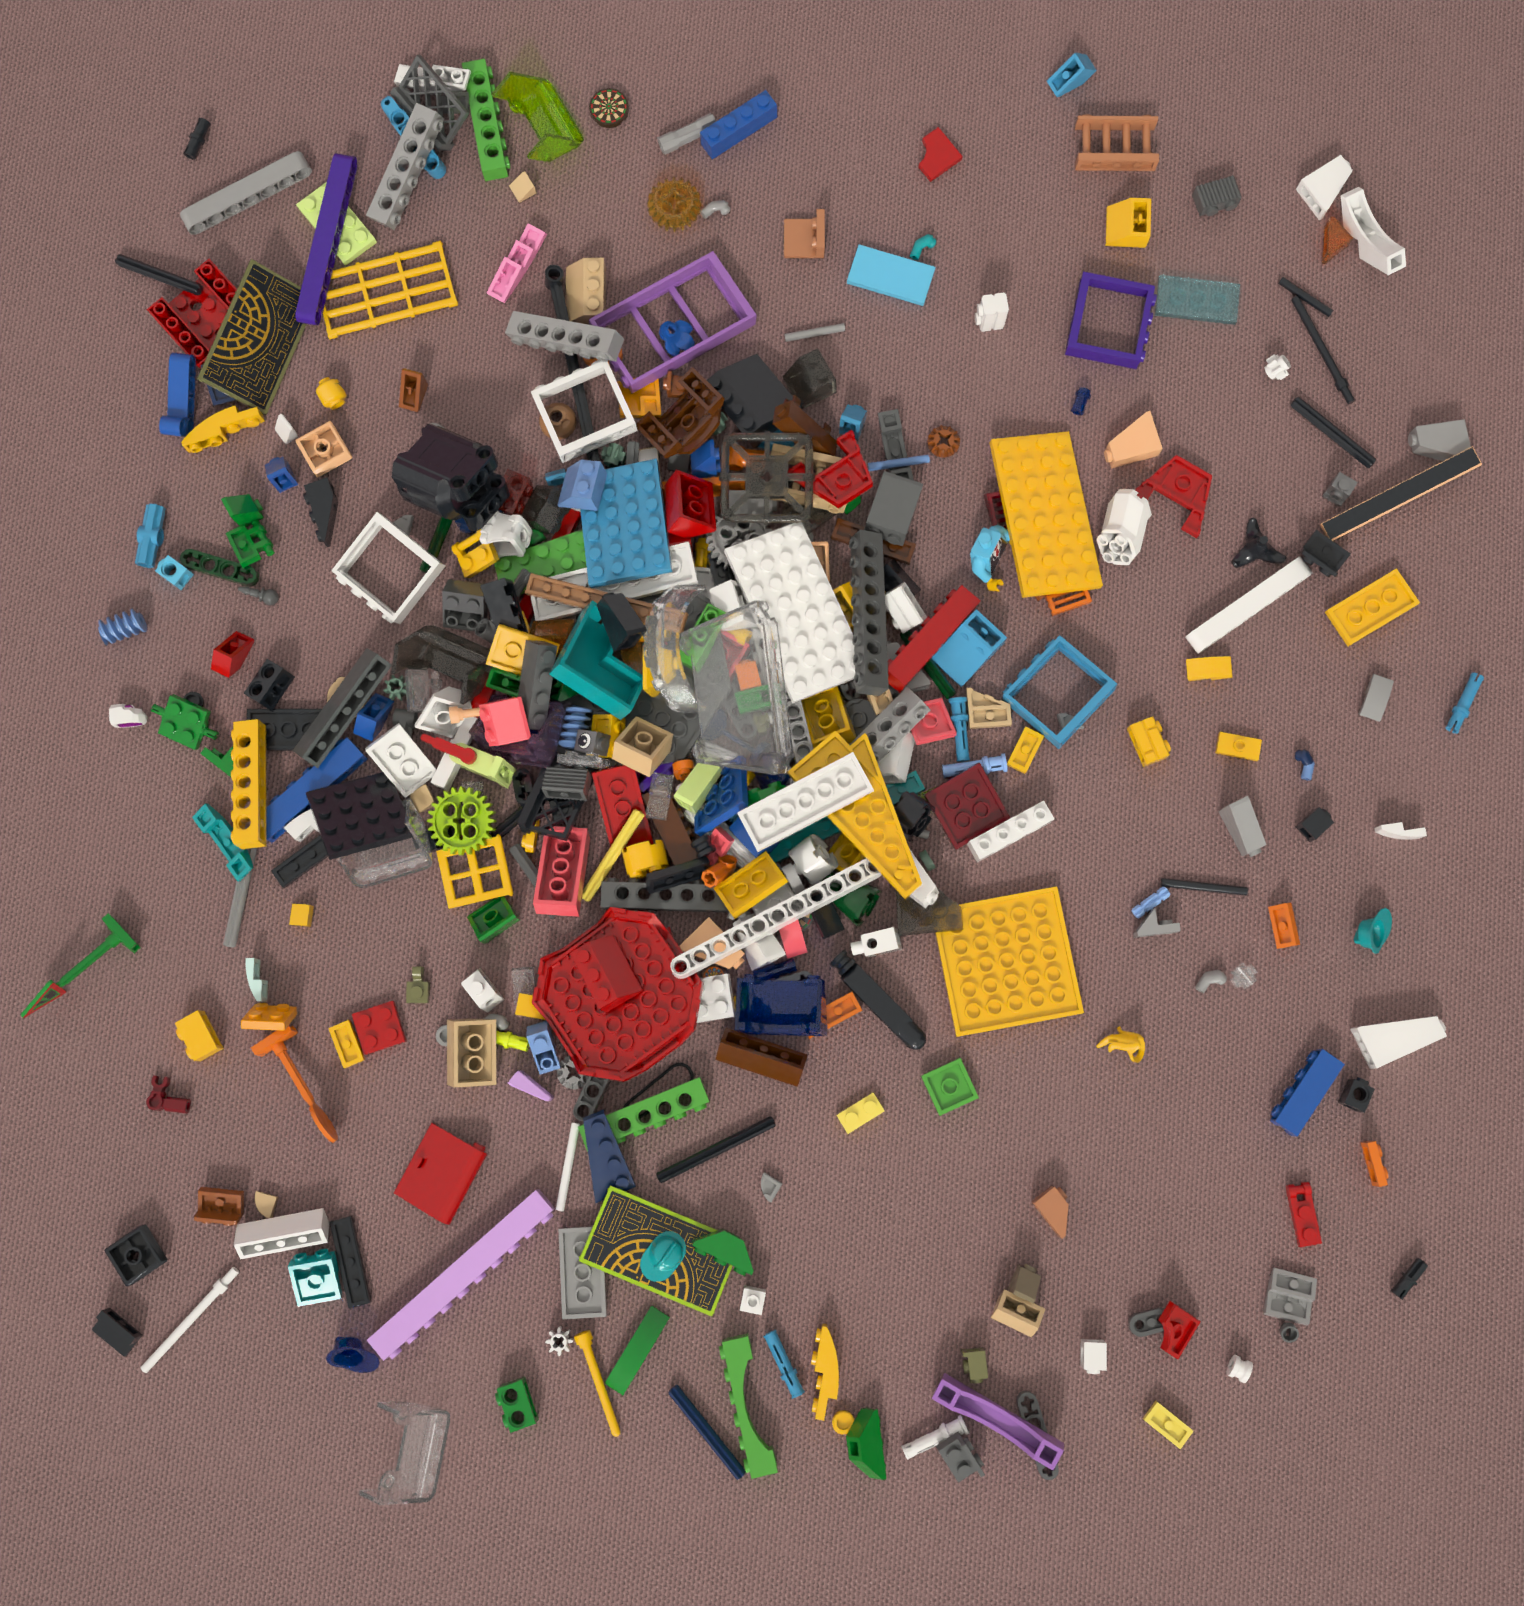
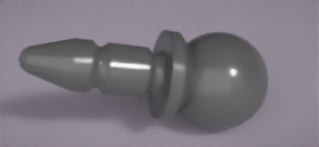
M247 586L238 587V590L243 594L258 597L259 602L263 601L270 606L275 605L279 600L278 593L273 589L265 590L262 588L259 591Z

